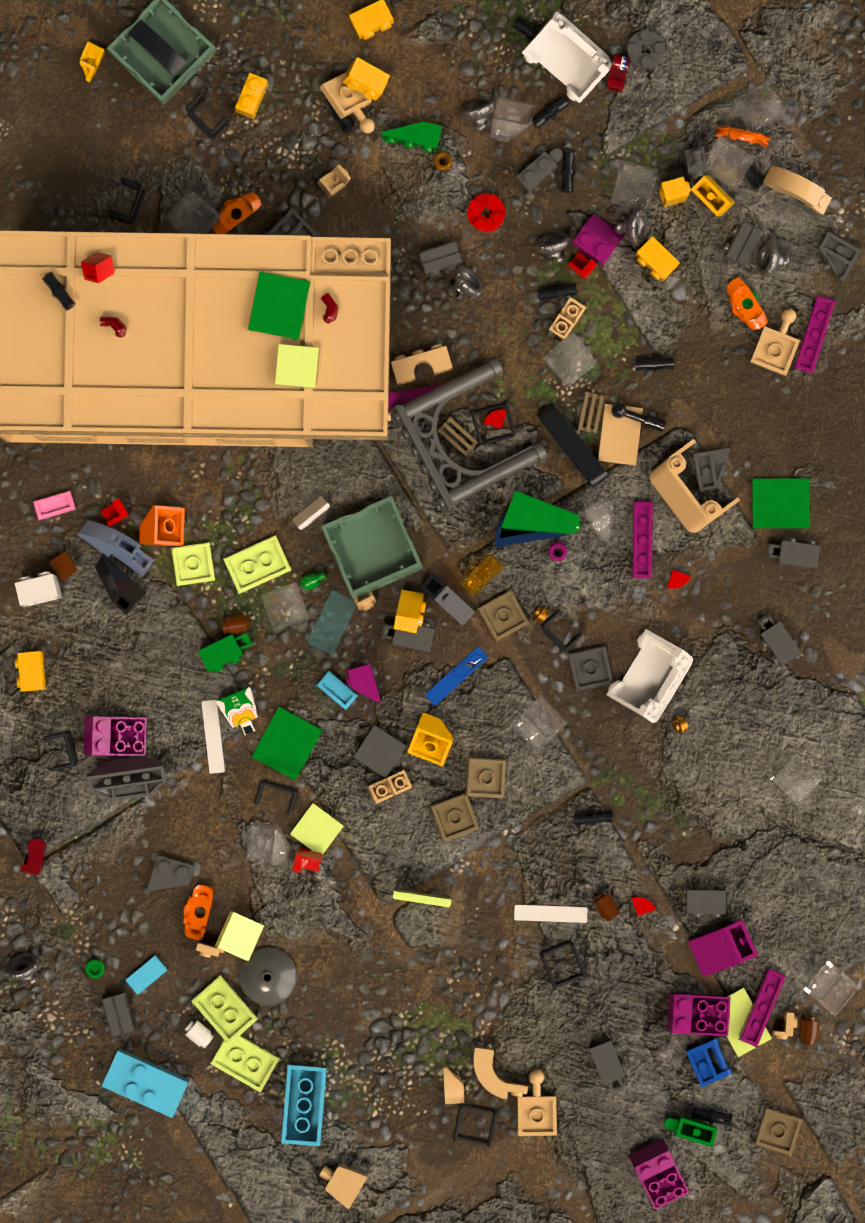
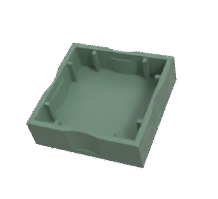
M154 0L141 13L136 22L125 29L107 47L109 54L163 106L217 52L215 46L195 27L188 24L180 12L167 0ZM140 20L154 30L186 61L185 65L175 76L169 74L128 34Z
M392 496L371 504L358 513L346 515L321 526L352 599L423 569Z

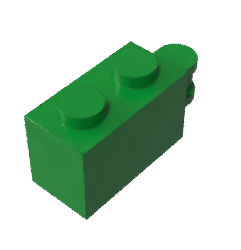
M247 633L237 638L232 634L199 650L198 653L207 671H213L215 674L224 669L223 665L229 662L233 665L241 661L240 657L243 656L242 650L253 644ZM242 639L244 646L239 647L237 641Z
M679 1115L678 1119L673 1117H666L664 1119V1126L668 1130L674 1131L676 1137L713 1148L718 1131L715 1125Z

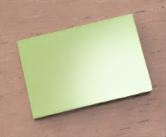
M276 535L223 559L239 594L291 571Z
M394 889V899L444 907L451 906L450 897Z
M221 975L192 1000V1003L228 1045L258 1020L256 1015Z
M744 987L727 996L731 997L727 1038L738 1057L756 1048L738 1040L753 1004ZM766 1027L758 1046L772 1039Z
M239 1036L230 1045L224 1040L210 1064L261 1092L280 1058L246 1038Z

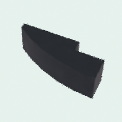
M142 20L128 33L169 74L175 76L185 65L186 61Z

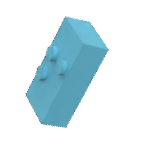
M119 1049L102 1087L173 1118L190 1080Z
M288 1064L281 1143L310 1146L321 1145L327 1067Z

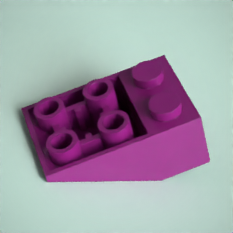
M84 716L83 755L146 756L147 718Z
M742 919L735 920L688 941L703 977L758 956Z
M669 992L666 1031L675 1034L728 1036L731 997Z
M663 1138L628 1155L655 1210L689 1193Z

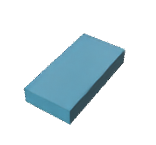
M330 671L317 684L321 690L345 710L358 696Z
M155 955L128 977L126 982L138 995L168 969Z

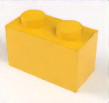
M379 0L349 15V20L359 40L362 38L367 40L373 37L374 33L379 30L386 31L394 23L384 0Z
M356 57L350 64L343 83L348 88L364 94L366 98L376 101L382 95L390 75Z
M249 73L235 107L237 113L255 119L268 87L267 79Z
M709 175L703 176L691 189L717 217L722 216L735 203Z
M684 177L663 182L659 187L663 207L686 202L689 192H691L689 182L685 181Z
M653 236L635 255L637 257L636 261L642 267L647 266L651 270L650 274L657 281L660 279L663 282L680 264Z
M401 590L394 629L412 633L417 632L418 626H422L424 617L420 613H425L426 602H423L424 594Z
M43 651L18 653V657H15V667L19 669V676L16 678L17 688H20L21 692L46 690Z

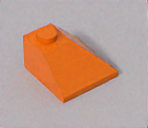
M152 506L140 524L139 544L184 546L185 508Z

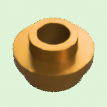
M442 151L435 155L434 165L438 170L446 171L452 166L453 159L448 152ZM442 158L447 160V163L444 165L439 162Z
M539 605L533 611V620L535 622L541 623L549 615L550 611L546 605Z
M675 716L674 721H672V727L680 735L688 730V724L684 716Z

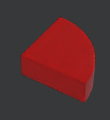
M506 410L493 411L486 417L483 424L502 429Z
M672 570L666 588H680L689 581L691 576Z
M631 898L638 916L656 910L655 906L646 898Z

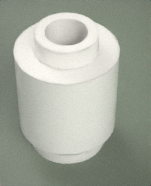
M198 1020L195 1022L191 1021L184 1029L187 1031L185 1036L199 1047L205 1048L214 1037L211 1031Z

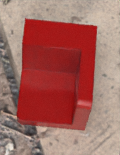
M96 252L81 261L84 280L99 284L115 273L111 255Z
M580 252L567 264V268L584 281L597 266L594 260L587 259Z
M119 498L114 500L113 504L101 510L109 527L130 516Z
M300 848L296 853L292 871L300 873L304 868L318 872L322 853Z

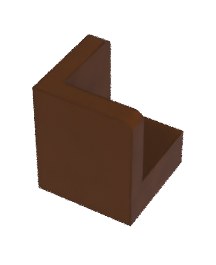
M66 551L49 562L64 582L69 576L78 571Z

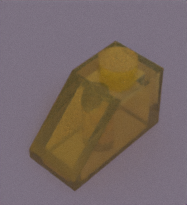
M490 554L460 584L475 597L504 566Z

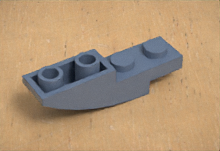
M87 520L77 534L106 556L114 555L141 576L147 572L154 559L139 549L141 547L139 543L106 525Z

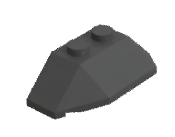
M146 756L105 761L87 774V781L90 793L97 794L111 801L151 796L166 782V775L163 763Z

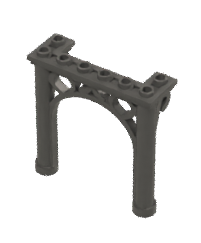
M495 357L486 360V363L404 405H396L389 411L391 413V424L393 426L396 425L397 429L402 427V436L405 440L408 439L412 455L418 458L421 472L427 475L429 479L428 485L436 493L433 496V504L437 511L440 510L441 514L451 509L452 505L537 461L541 462L547 459L545 449L540 442H536L487 469L475 471L457 465L444 452L437 434V420L442 407L452 398L493 377L501 375L503 373L502 367ZM437 405L432 417L422 413ZM424 418L431 423L429 433L424 434L419 431L417 427L418 419ZM431 436L432 439L429 440L430 447L427 451L420 438L425 439ZM431 458L439 460L440 463L444 461L446 464L439 467L437 472ZM444 468H451L456 471L454 483L446 482L443 477ZM461 474L467 476H475L459 484V482L461 481Z

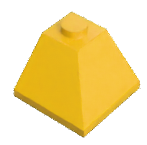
M422 713L407 753L443 767L454 738L441 719Z

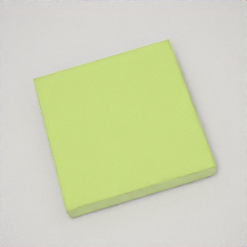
M279 344L275 385L315 388L319 348Z
M209 542L171 548L177 586L215 581Z
M313 803L290 834L312 851L322 853L323 855L344 825Z
M230 911L215 947L249 961L264 926Z

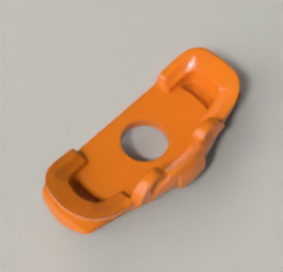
M727 125L716 126L718 131L715 134L716 137L729 135L732 140L739 139L748 141L750 144L756 142L763 147H768V141L771 139V137L763 133L731 128Z
M251 192L231 200L228 199L223 203L224 205L220 211L217 212L218 215L213 218L211 226L217 234L229 232L261 206L262 203L259 197ZM234 208H238L242 212V216L238 220L233 219L230 215Z
M741 278L732 280L727 285V293L730 297L729 302L733 314L752 330L764 327L768 323L767 318L748 286ZM744 299L752 300L753 306L751 309H745L742 306Z
M201 884L196 886L192 896H189L183 908V923L186 924L185 935L193 940H202L207 928L213 901V888L209 885ZM198 907L205 909V916L202 918H198L195 915V910Z

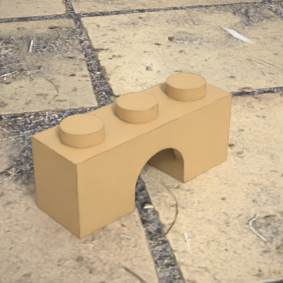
M442 344L430 347L431 350L427 352L418 350L412 352L413 356L405 358V355L394 357L391 365L397 386L416 381L414 369L420 363L429 364L434 375L453 370L447 347H442Z

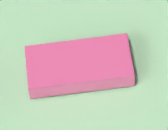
M71 491L33 502L38 520L76 510Z

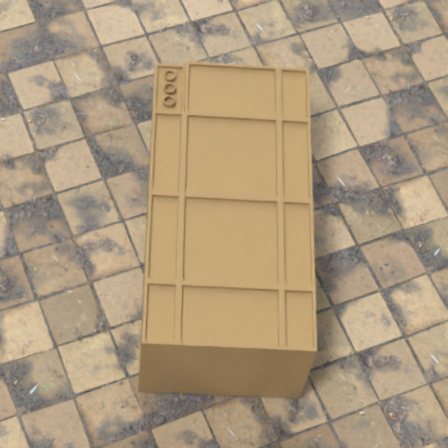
M0 231V438L5 442L265 447H313V439L388 440V421H391V413H388L391 238ZM96 252L111 255L115 271L112 276L99 284L84 280L81 261ZM263 271L269 274L304 281L308 280L310 282L299 340L248 330L259 272ZM53 272L57 280L67 288L66 291L76 303L72 309L65 311L59 300L52 296L51 290L42 280L46 274ZM326 293L331 295L339 307L337 319L330 324L325 323L323 320L327 307L320 299ZM100 317L119 318L126 325V335L119 338L115 336V331L111 327H100ZM279 344L319 348L315 388L275 385Z

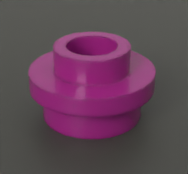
M555 542L549 547L548 555L554 561H562L567 556V548L563 543ZM556 548H559L561 550V554L559 556L554 554V550Z

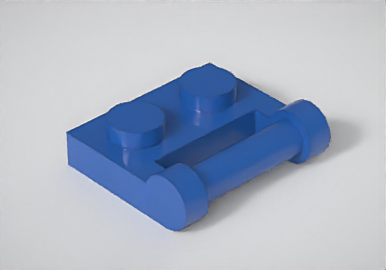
M717 1037L686 1051L701 1087L732 1074V1070L728 1068L720 1050ZM708 1048H712L721 1071L716 1073L706 1051Z

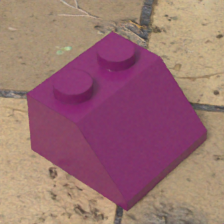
M593 214L572 242V246L603 267L625 235L616 233L615 228Z
M370 664L347 670L348 675H345L349 687L352 686L354 690L376 702L381 701Z

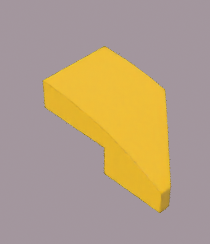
M89 41L81 55L80 65L85 73L86 81L91 82L106 49Z

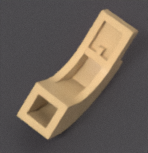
M771 166L763 181L772 190L800 200L818 214H824L832 199L817 184L780 167Z
M474 1047L473 1061L475 1073L487 1091L503 1099H507L508 1092H511L513 1096L519 1097L527 1094L528 1084L504 1081L495 1074L492 1066L494 1048Z

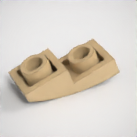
M570 297L549 330L565 340L587 307L573 297Z
M403 770L367 788L374 803L377 804L412 788Z

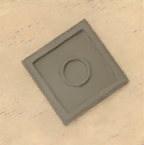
M512 590L477 608L496 642L529 624Z
M467 758L465 796L504 798L506 760Z
M465 793L431 806L444 842L480 829L469 798L465 796Z
M765 1107L754 1144L792 1156L803 1119Z

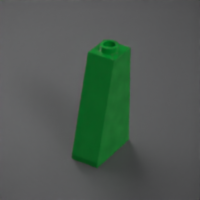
M515 491L501 528L573 535L574 531H579L582 521L579 520L580 516Z

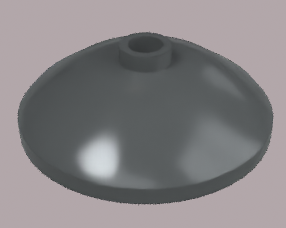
M265 947L253 951L249 961H243L240 968L239 981L243 992L249 999L261 1005H275L287 999L293 992L297 981V971L294 962L285 952L276 948ZM269 974L271 980L266 981L264 975Z

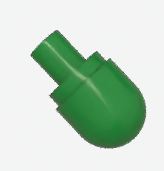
M324 571L319 574L315 572L309 573L301 578L300 585L304 590H311L318 587L320 581L327 577Z

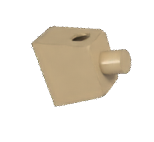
M338 1164L335 1171L324 1166L319 1176L328 1181L325 1190L349 1209L365 1183L368 1174Z

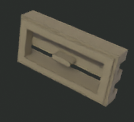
M585 393L578 430L597 434L604 401L603 395ZM588 398H592L587 426L583 427ZM596 399H599L594 429H591L590 426L595 407Z
M451 417L437 430L465 457L478 444V441ZM451 423L472 442V445H469L458 435L449 424ZM446 428L468 449L465 451L443 430Z

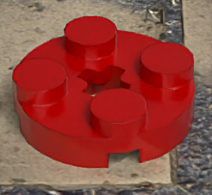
M485 193L476 196L469 203L467 210L469 223L472 227L484 233L497 230L505 218L503 202L494 194ZM484 208L491 210L492 213L489 214V218L481 215Z

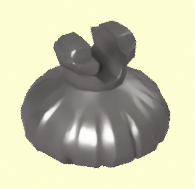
M491 99L470 102L459 109V114L464 119L472 120L475 131H482L484 127L489 125V120H487L486 116L493 110L494 102Z
M642 209L634 210L628 219L622 216L615 226L616 233H626L629 241L634 245L642 244L648 229V218L645 211Z
M563 233L547 234L536 239L534 247L538 252L547 255L546 263L548 265L552 264V257L554 256L558 258L559 263H562L564 256L561 254V251L568 245L569 237Z
M764 241L757 253L756 266L758 273L766 277L771 275L776 268L782 269V267H786L790 260L787 253H779L778 247L773 241Z
M460 265L455 269V283L448 286V291L453 293L454 290H458L455 296L457 300H461L464 294L476 297L482 293V284L470 268Z
M33 953L18 954L6 962L4 972L10 979L19 980V986L21 987L25 986V980L27 979L33 984L37 980L34 972H36L39 966V959Z

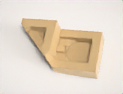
M443 1065L445 1104L464 1103V1085L461 1077L449 1070L448 1066Z

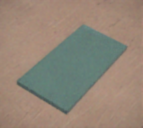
M332 590L307 644L333 655L356 608L355 601Z

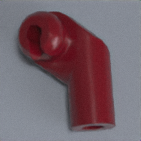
M326 293L320 299L327 307L323 320L325 323L330 324L337 319L339 307L331 295Z
M100 317V327H111L115 331V336L119 338L126 335V325L119 318Z

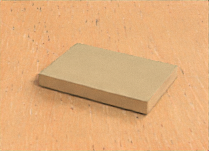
M605 404L598 461L636 466L641 423L626 417L615 418L611 413L613 405ZM625 406L627 410L641 415L643 413V408Z

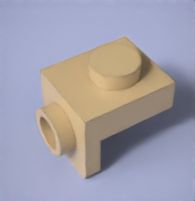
M338 164L333 171L322 177L317 184L328 197H331L344 188L351 177Z
M372 592L354 599L359 611L362 609L364 611L368 610L376 603Z
M198 942L196 951H200L199 955L210 958L211 955L218 957L220 953H224V950L203 942Z
M785 1011L783 1030L772 1029V1034L776 1035L777 1039H788V1036H793V1028H797V1016H794V1012Z

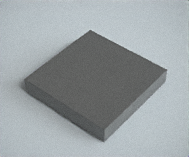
M606 646L568 654L576 691L604 686L613 682Z
M374 725L354 758L386 778L406 745Z

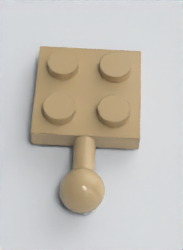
M346 73L321 85V91L341 119L354 113L360 121V129L363 133L368 134L374 130V121L366 118L361 111L372 100L366 98L359 91L348 88L343 83Z
M791 308L783 310L781 314L783 322L779 332L764 326L750 363L783 376L787 375L800 342L799 339L786 335L790 323L796 320V312Z
M532 1070L529 1074V1080L533 1084V1096H517L518 1136L557 1135L556 1096H541V1083L544 1080V1074L541 1070Z

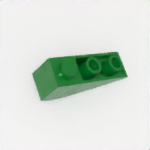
M420 122L381 132V138L389 144H395V142L403 143V147L413 149L415 146L421 148L423 152L432 153V151L437 152L442 126Z

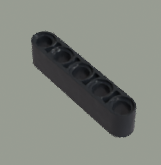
M550 403L536 414L593 488L609 477L605 469L553 403Z

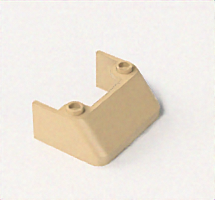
M694 439L658 465L649 475L651 484L684 528L690 533L700 531L740 501L737 497L723 509L713 500L700 505L680 479L678 474L686 467V460L681 453L696 442Z

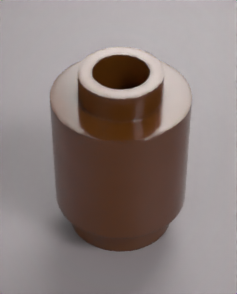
M244 613L227 616L226 619L221 620L224 634L234 635L248 632L247 628L250 627L249 617H245Z
M601 892L594 897L593 905L602 919L605 918L608 922L620 914L617 910L618 906L609 893L604 894V892Z
M805 1015L804 1019H800V1043L816 1044L820 1021L816 1020V1016Z

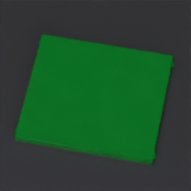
M263 271L259 272L248 330L299 340L310 282L308 280L304 281L269 274Z
M809 478L752 479L753 529L810 528Z
M278 707L252 757L296 781L323 730L284 710L282 707Z

